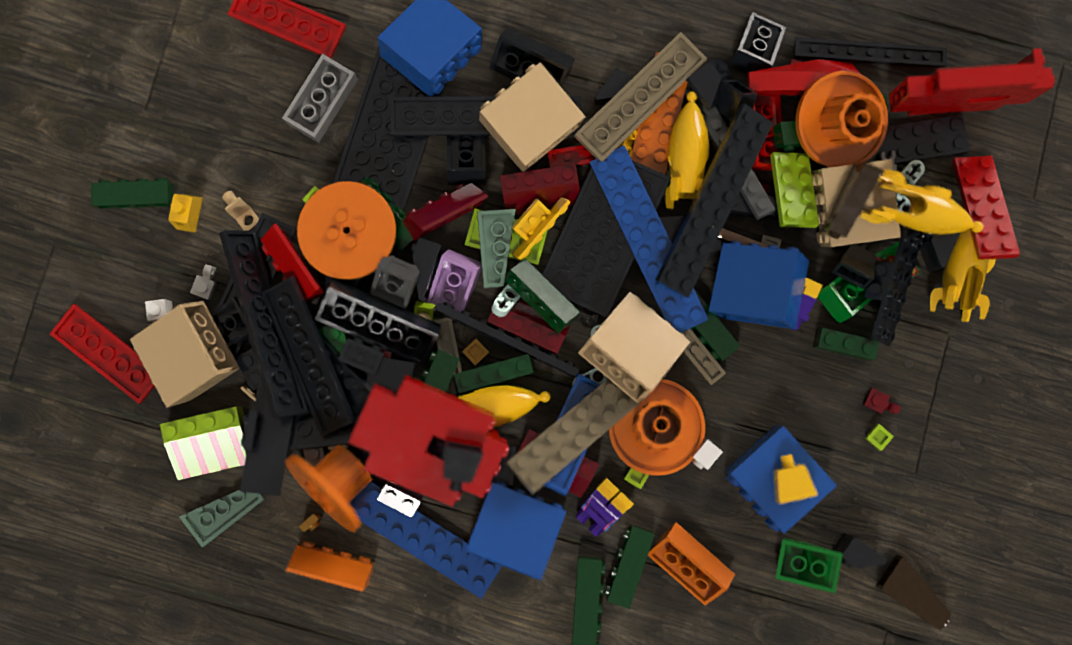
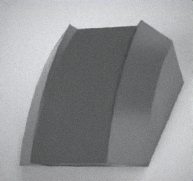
M394 255L383 257L377 265L370 294L407 309L420 272L416 265L395 258Z

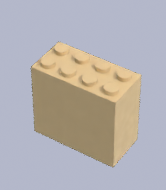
M541 63L536 66L534 64L525 71L526 74L522 78L516 77L510 83L511 86L507 90L503 88L495 95L496 99L492 102L487 101L480 107L479 121L522 172H525L581 126L585 119L584 114Z
M892 159L868 162V164L879 169L893 171ZM853 165L812 171L819 220L817 241L821 247H835L901 237L899 223L891 221L890 223L874 224L864 220L860 215L846 238L840 237L839 240L828 236L827 231L823 230ZM878 181L862 210L870 212L873 207L879 208L880 206L898 210L896 193L879 187L882 183Z
M629 292L578 354L635 402L639 403L655 388L690 341L682 333L675 330L668 321L663 320L657 315L655 310L645 305L638 296Z
M204 301L178 305L130 339L167 408L193 400L240 369Z

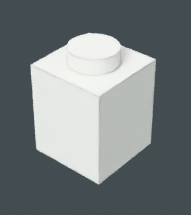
M161 299L145 302L147 321L155 322L173 309L172 301Z
M704 439L702 446L694 454V461L692 463L701 470L703 467L708 470L722 454V451L708 439Z

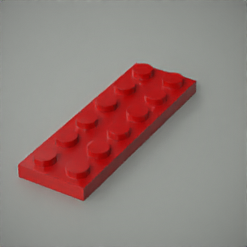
M233 0L227 13L229 17L320 56L324 54L330 59L333 58L347 27L342 22L290 0Z
M993 157L954 158L952 164L964 209L970 215L973 222L980 221L983 224V229L979 233H975L970 229L978 260L1017 258L1020 252Z
M73 304L50 332L53 338L138 404H142L155 386L152 383V379L144 368L135 349L77 304Z

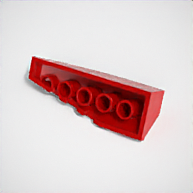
M817 59L748 72V87L757 93L802 96L815 80L826 74L838 71L861 73L852 62Z

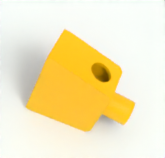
M174 194L169 213V222L177 230L196 233L203 198L185 194Z
M792 454L780 456L783 468L773 471L776 502L782 504L817 496L806 466L804 464L795 465Z

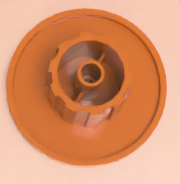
M838 71L826 74L815 80L806 89L799 101L795 120L797 136L806 154L824 167L832 168L866 162L879 150L887 132L888 111L884 97L870 79L859 73Z
M337 182L318 190L304 205L297 226L298 242L305 258L321 273L342 280L358 279L376 271L377 265L382 258L390 256L396 240V221L389 204L374 189L357 182Z
M661 379L649 393V396L612 426L608 432L615 453L627 466L647 475H668L683 469L693 461L694 454L704 441L705 419L698 401L686 388L673 381ZM656 423L659 424L660 429H657Z
M337 445L314 467L294 454H291L285 460V464L295 480L330 517L351 532H355L361 526L357 514L349 503L372 481L369 472L363 470V464L350 451L341 445Z

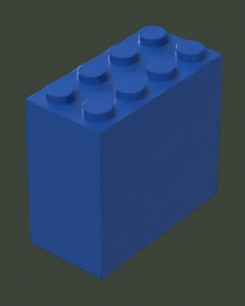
M415 0L377 37L380 56L429 97L439 94L447 81H452L460 68H465L469 63V59L473 55H478L482 49V28L448 0Z
M730 241V244L723 243L709 311L721 319L796 329L809 260L798 249L787 247L786 250H783L774 245H767V248L755 243H749L748 246L736 241Z
M779 425L771 428L724 471L727 474L725 478L730 484L740 488L739 494L746 501L748 500L754 504L751 506L754 511L762 517L765 516V523L772 530L774 529L776 532L780 531L782 533H786L837 486L787 429ZM792 454L795 465L804 464L806 466L817 496L782 504L776 502L773 471L783 468L780 456Z
M499 481L496 484L492 483L466 552L534 579L541 580L566 511L562 510L563 506L552 502L549 505L544 503L545 499L534 495L531 498L526 496L527 492L517 488H515V491L510 490L505 483Z

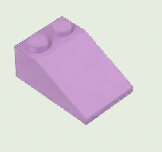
M448 249L441 256L427 303L435 304V310L439 303L447 302L454 306V310L460 313L462 310L465 311L482 269L481 262Z

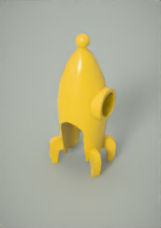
M694 91L687 93L688 103L677 116L670 134L668 161L671 183L667 187L665 198L666 208L668 209L674 208V201H678V198L693 199L694 201L704 180L706 163L709 159L708 129L700 108L695 104L697 95Z
M892 170L883 171L878 180L882 183L879 187L906 196L910 201L908 213L880 206L879 208L873 207L870 212L862 210L859 214L861 218L874 224L895 221L906 227L937 235L955 234L969 229L979 233L983 229V224L980 221L973 222L965 209L951 199V191L930 185L919 187L906 184L904 175Z
M970 229L960 232L943 270L942 288H936L932 291L929 304L931 312H935L939 300L943 301L945 308L953 309L954 302H958L960 296V310H963L962 322H969L971 311L975 309L976 305L980 307L979 319H985L990 300L986 295L980 293L986 274L992 270L996 259L978 260Z
M497 385L482 387L458 398L493 412L494 420H496L494 427H499L524 416L539 401L548 402L550 394L543 391L540 395H537L535 392L524 388Z

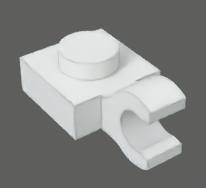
M206 264L203 269V276H196L190 293L210 300L217 283L212 281L216 267Z

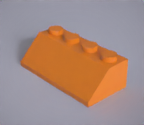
M677 522L663 533L648 553V556L705 606L725 592L735 576L734 572Z
M303 541V543L296 546L286 571L363 592L369 586L375 563L371 562V559L368 557L360 556L356 558L352 557V553L346 551L337 553L333 552L331 547L322 546V548L315 547V544L312 542Z

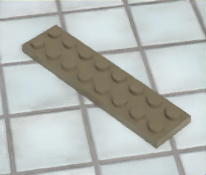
M680 32L602 107L574 137L598 161L603 162L688 77L705 63L707 58Z
M607 379L510 459L507 464L533 494L639 403L635 402L611 380Z

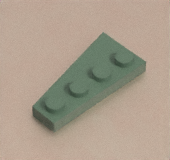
M516 209L477 212L484 289L504 286L512 233L511 227L513 226Z
M238 490L179 516V518L203 548L266 498L263 494L247 493Z

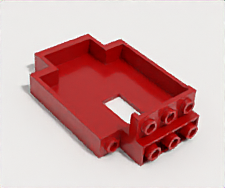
M1033 49L1031 54L1014 65L940 69L931 76L907 77L889 93L890 112L907 111V116L997 110L1003 105L1029 103L1053 88L1055 77L1052 74V68H1043L1045 58L1042 55V49Z
M407 375L404 376L397 393L374 383L349 440V443L370 451L364 464V471L452 507L455 501H459L462 490L483 498L485 492L489 493L493 483L491 479L493 475L498 474L501 467L499 462L502 457H506L509 450L507 439L500 437L498 430L493 429L496 421L494 420L493 412ZM433 435L449 442L483 448V456L472 483L463 482L462 490L459 492L450 490L451 480L443 478L444 460L425 452Z

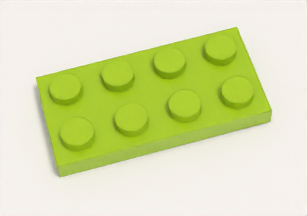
M773 152L770 158L780 227L816 228L819 226L809 156L806 153Z
M474 209L465 246L480 250L477 212L483 210ZM512 229L508 258L519 261L526 259L530 264L538 266L548 229L543 234L541 241L534 244L530 249L529 255L521 260L515 258L512 254L524 240Z

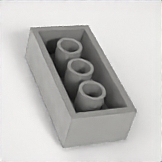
M322 54L282 119L291 127L319 143L357 83L358 78L356 74Z

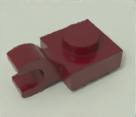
M870 388L863 403V406L880 414L883 413L884 409L893 414H898L901 409L900 406L888 402L889 395L874 388Z

